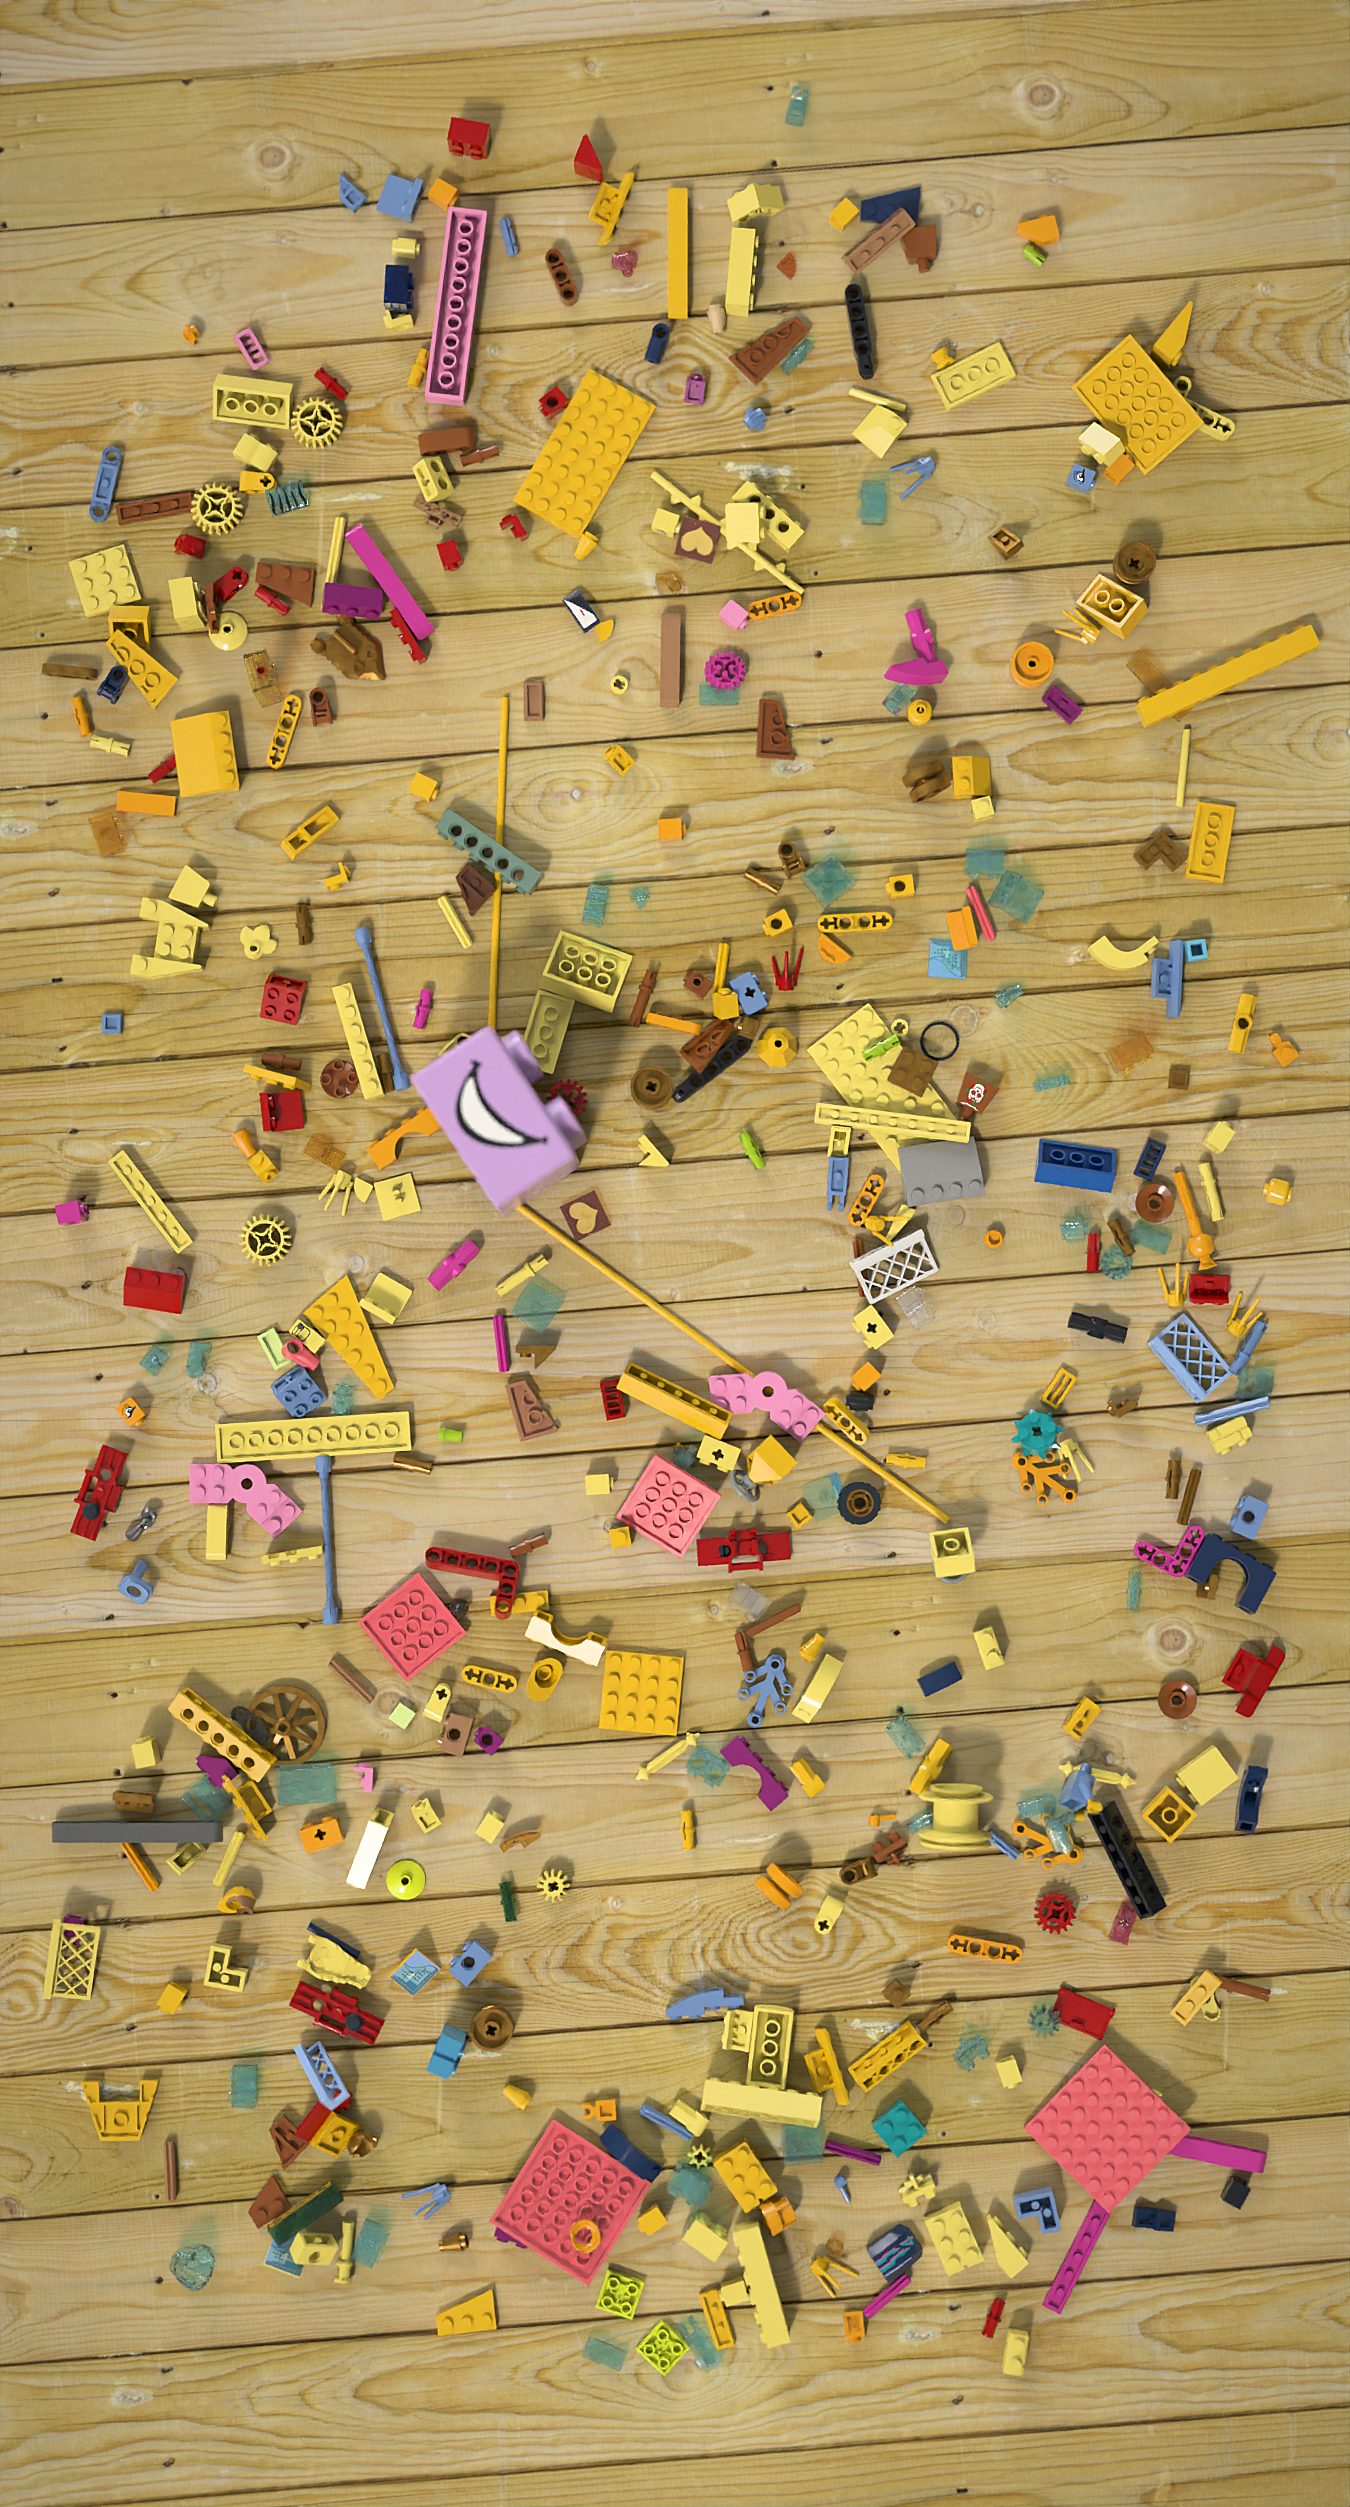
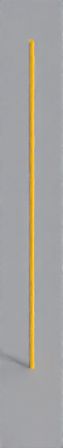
M522 1205L517 1208L527 1218L739 1373H749L753 1378L756 1376L526 1206ZM765 1386L763 1388V1391L768 1393L770 1396L774 1394V1390L771 1386ZM818 1422L815 1429L945 1524L949 1520V1516L822 1423Z

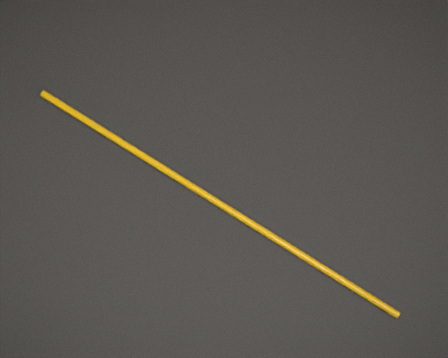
M508 697L501 698L496 842L503 846ZM497 871L494 872V886L497 890L493 894L488 1027L493 1028L495 1033L502 885L501 874Z

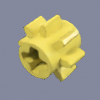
M700 2143L698 2147L692 2145L693 2152H688V2156L692 2157L690 2164H697V2169L703 2164L707 2167V2159H712L711 2155H707L710 2147L705 2149L703 2143ZM699 2152H702L703 2155L701 2159H697Z

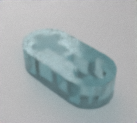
M1069 1075L1033 1082L1035 1092L1070 1085Z

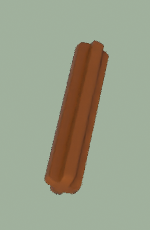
M863 1240L853 1241L854 1257L856 1259L865 1254ZM866 1268L860 1272L863 1279L868 1280ZM857 1278L859 1296L866 1297Z

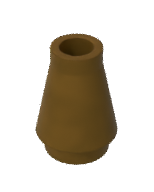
M460 2231L439 2240L440 2251H465V2249L469 2248L467 2233Z

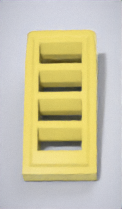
M903 1204L900 1206L896 1216H908L910 1220L916 1210ZM909 1220L893 1221L886 1238L891 1241Z

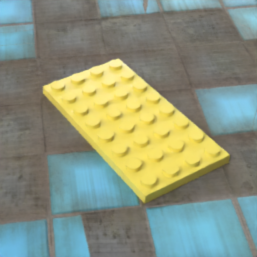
M869 1003L807 1049L808 1053L849 1107L958 1121L930 1083L922 1098L887 1081L903 1049L901 1045L886 1051L885 1055L881 1054L869 1062L864 1060L861 1051L875 1045L876 1041H882L892 1035ZM868 1130L899 1173L901 1172L897 1147L943 1141L940 1139Z

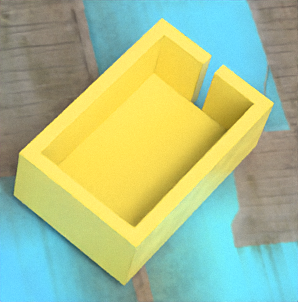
M192 577L168 580L174 619L182 631L205 627L204 621H208L206 609H204L201 603L203 602L200 586H198V582H194Z
M960 2201L923 2216L948 2276L964 2270L963 2265L967 2264L969 2268L984 2261Z

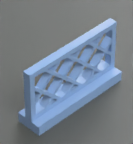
M1184 1313L1147 1343L1196 1403L1205 1399L1209 1393L1232 1374L1228 1371L1229 1366ZM1183 1320L1187 1324V1332H1178L1177 1323ZM1166 1333L1173 1334V1345L1166 1344L1161 1337ZM1177 1334L1187 1335L1186 1346L1176 1345ZM1190 1336L1198 1337L1200 1340L1199 1347L1190 1346ZM1176 1348L1186 1349L1185 1359L1177 1358ZM1189 1349L1199 1350V1361L1189 1360ZM1203 1351H1209L1212 1354V1362L1202 1361ZM1188 1363L1198 1364V1374H1191L1188 1371ZM1202 1364L1212 1365L1211 1376L1201 1375ZM1215 1366H1222L1227 1373L1222 1377L1215 1376ZM1201 1378L1211 1379L1210 1388L1206 1391L1201 1386Z

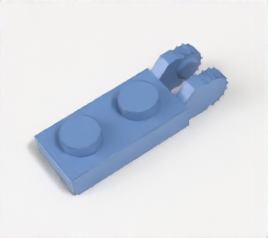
M829 1156L826 1194L828 1195L827 1211H831L833 1207L832 1196H840L838 1209L840 1212L844 1210L849 1158Z

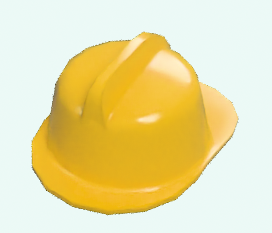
M547 1658L539 1660L532 1666L531 1676L526 1689L529 1698L533 1701L542 1702L552 1695L563 1674V1667L557 1659Z

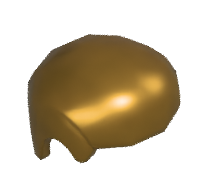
M358 2131L351 2136L347 2144L348 2152L353 2158L355 2157L354 2154L362 2158L378 2145V2140L370 2131Z

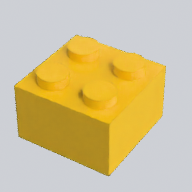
M1167 1786L1139 1813L1169 1843H1172L1197 1816Z

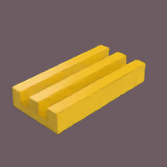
M1061 1367L1040 1400L1057 1410L1074 1385L1077 1377ZM1062 1373L1065 1374L1062 1381L1052 1394L1051 1398L1047 1400V1396L1053 1389L1054 1385L1056 1384ZM1070 1377V1383L1058 1399L1057 1403L1053 1404L1052 1402L1058 1395L1059 1391L1061 1390L1067 1379Z

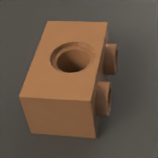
M453 1711L450 1716L446 1715L443 1724L446 1727L445 1734L440 1735L438 1745L441 1746L440 1751L462 1757L474 1718ZM451 1729H458L460 1737L457 1739L450 1736Z

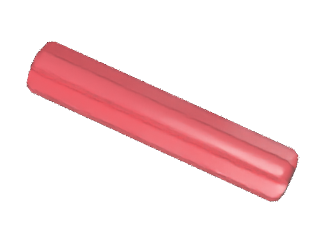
M975 886L969 887L966 893L986 941L994 940L996 934Z

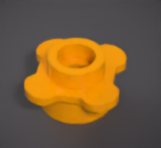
M185 324L183 336L187 342L194 346L195 341L200 339L199 333L194 325L189 326Z

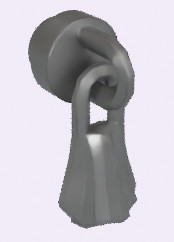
M145 1507L142 1510V1521L126 1530L125 1536L127 1540L136 1542L141 1534L154 1524L157 1518L155 1509Z

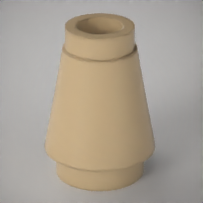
M723 304L708 306L707 315L713 333L725 332V308H723Z

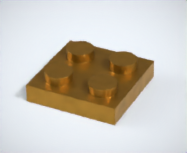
M904 1046L887 1081L922 1098L939 1063Z

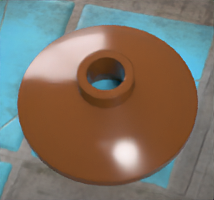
M1147 1185L1136 1196V1210L1140 1217L1148 1222L1157 1223L1164 1221L1171 1215L1174 1209L1173 1195L1163 1185ZM1152 1200H1155L1157 1202L1156 1207L1151 1206L1150 1203Z
M1181 1680L1170 1681L1161 1688L1158 1694V1705L1167 1717L1184 1719L1195 1710L1197 1695L1193 1687ZM1174 1696L1180 1697V1701L1178 1703H1174Z

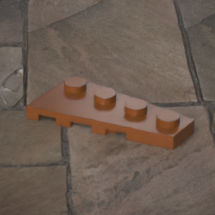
M794 317L776 328L775 331L761 337L752 345H748L742 351L733 354L728 360L756 386L810 332V329L797 317Z

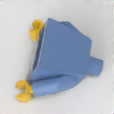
M1082 1763L1080 1769L1070 1774L1057 1802L1073 1811L1072 1819L1076 1822L1085 1821V1812L1083 1810L1078 1811V1809L1086 1805L1088 1812L1091 1814H1098L1099 1811H1102V1804L1093 1801L1095 1797L1092 1789L1096 1778L1090 1775L1093 1767L1087 1763Z

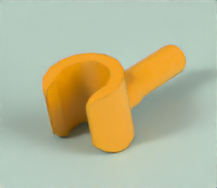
M871 1814L868 1824L878 1827L880 1820L896 1819V1814L884 1816Z

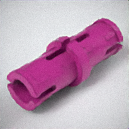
M421 989L418 1006L416 1005L415 1007L417 1011L413 1027L425 1029L427 1016L431 1011L430 1002L433 991Z

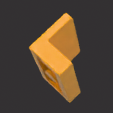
M970 906L962 907L961 911L946 914L954 951L977 947L978 939Z

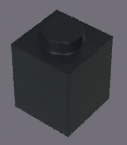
M1231 2176L1220 2195L1221 2199L1240 2210L1251 2191V2188L1247 2185L1248 2181L1240 2176H1237V2178Z

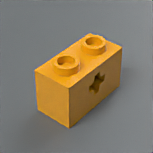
M332 1815L322 1818L321 1823L315 1825L313 1822L302 1825L303 1829L299 1831L306 1854L345 1840L338 1817L332 1818ZM319 1829H321L322 1832H326L323 1838L321 1837V1835L317 1836Z

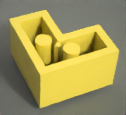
M749 184L747 189L734 193V196L727 200L732 221L736 223H747L759 215L773 216L785 209L780 187L771 186V184Z
M218 1943L212 1944L204 1985L243 1992L249 1969L230 1966L233 1946Z

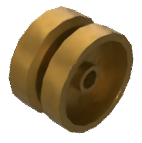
M940 760L920 766L902 777L905 788H913L909 793L912 803L934 797L951 786L947 776H938L944 770Z
M657 1066L641 1068L631 1080L632 1098L643 1109L656 1110L662 1108L672 1097L673 1084L671 1077L665 1070ZM650 1085H654V1086H655V1091H654V1092H651V1090H648V1087H649Z
M490 2004L483 2006L475 2013L471 2022L470 2034L472 2041L484 2051L495 2052L503 2049L508 2045L513 2035V2017L501 2005ZM489 2025H492V2027L495 2026L496 2029H495V2030L489 2029Z

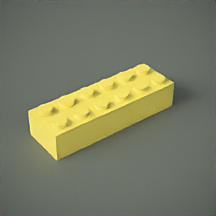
M709 2078L704 2083L700 2111L817 2128L820 2121L822 2097H818L817 2093L807 2092L804 2095L799 2094L797 2090L788 2089L787 2092L779 2091L777 2087L764 2089L760 2088V2085L757 2084L744 2086L740 2085L738 2081L724 2083L721 2082V2079Z
M755 2218L735 2224L736 2230L733 2231L735 2246H740L738 2256L741 2267L745 2266L746 2268L743 2269L746 2285L751 2286L749 2288L751 2304H756L754 2314L757 2324L761 2323L759 2329L762 2343H766L767 2348L791 2342L790 2332L759 2220Z

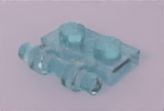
M1244 1366L1237 1377L1239 1383L1238 1390L1235 1391L1236 1405L1244 1403V1398L1252 1401L1268 1397L1270 1400L1274 1371L1254 1368L1253 1375H1248L1249 1367ZM1247 1381H1252L1251 1393L1245 1392Z

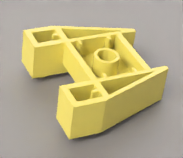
M143 898L140 917L143 920L160 922L154 958L133 955L130 974L135 977L158 979L204 971V967L196 965L194 962L200 929L211 930V927L162 900Z

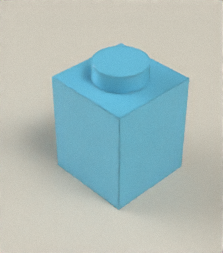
M1205 939L1187 941L1183 944L1186 963L1205 961L1208 958Z

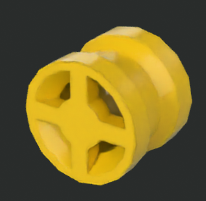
M947 347L936 351L930 357L937 364L936 368L938 371L949 367L955 361L953 357L949 356Z

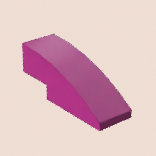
M924 658L891 665L884 674V677L894 682L909 685H933L942 683L949 672L943 660L926 664Z

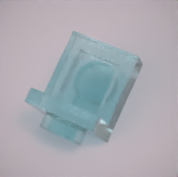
M335 1384L332 1393L331 1413L350 1415L354 1386Z

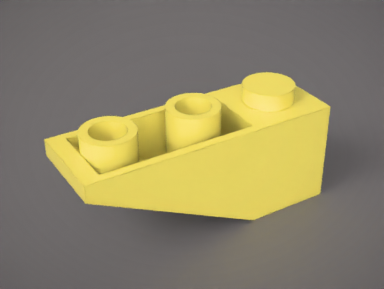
M988 2214L987 2220L998 2264L1010 2278H1013L1029 2264L1027 2260L1029 2255L1022 2247L1018 2248L1014 2244L1016 2240L1009 2231L1007 2233L1004 2232L1001 2228L1003 2226L1002 2222L996 2216L993 2218Z

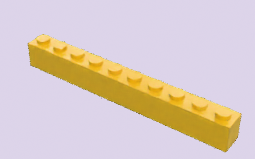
M1304 624L1293 629V633L1287 634L1285 632L1277 636V640L1273 642L1267 640L1259 645L1260 648L1256 650L1250 648L1242 652V656L1238 658L1232 656L1224 661L1225 664L1221 666L1215 664L1209 667L1208 671L1203 674L1201 672L1190 676L1191 679L1186 682L1180 680L1174 683L1173 688L1167 690L1165 687L1155 692L1156 695L1151 698L1148 695L1139 699L1135 710L1144 728L1317 650L1321 644L1312 625L1310 624L1306 627Z

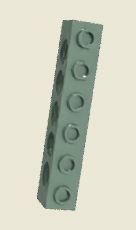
M449 808L435 826L439 830V836L445 840H448V838L453 840V845L461 851L466 849L470 852L469 857L476 862H479V860L485 863L484 867L492 873L495 871L500 873V879L507 884L512 882L517 885L515 889L523 895L526 893L532 895L544 878L540 872ZM461 827L462 833L459 836H454V829ZM472 838H477L478 840L475 847H469V841ZM487 849L493 850V855L490 858L484 857ZM503 860L509 861L506 869H500V863ZM518 871H524V877L521 880L515 879Z

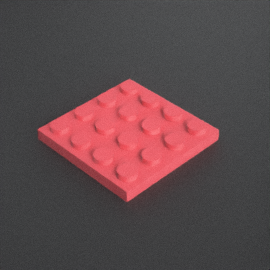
M656 1453L615 1518L682 1559L722 1494Z
M419 1572L358 1621L405 1682H408L467 1634L466 1630Z

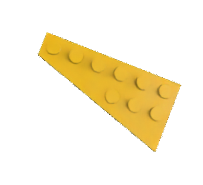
M346 1275L303 1313L373 1394L381 1400L395 1387L363 1310L359 1306V1301L350 1279Z

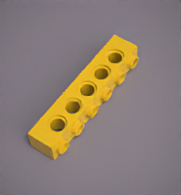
M188 1687L184 1688L167 1709L176 1719H180L191 1731L200 1735L206 1743L215 1747L221 1755L226 1756L236 1767L241 1768L251 1779L260 1782L278 1760Z

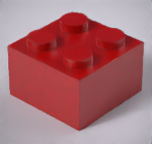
M451 117L447 136L449 152L458 157L463 155L471 156L474 160L487 159L491 142L490 125Z

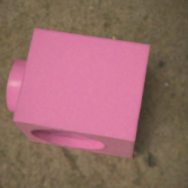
M732 599L719 613V619L736 632L739 629L743 630L749 623V613Z

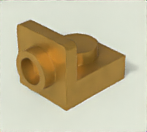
M1128 1398L1118 1404L1120 1408H1117L1112 1400L1107 1402L1109 1405L1107 1407L1108 1412L1112 1417L1116 1416L1117 1418H1121L1138 1406L1135 1399L1129 1400Z
M1211 1575L1210 1579H1207L1203 1585L1197 1584L1196 1597L1215 1600L1218 1576Z

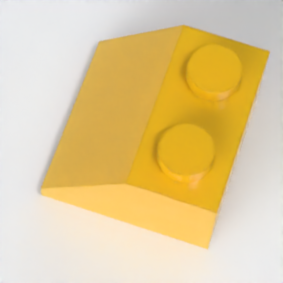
M111 606L108 617L110 637L119 629L145 652H150V606Z
M977 756L952 757L953 799L992 797L989 758Z

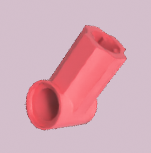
M298 1339L289 1340L281 1348V1354L285 1359L295 1361L310 1372L314 1371L321 1359L320 1356L304 1347ZM289 1345L295 1348V1353L289 1350Z

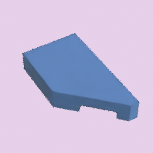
M340 174V201L355 213L367 201V197Z

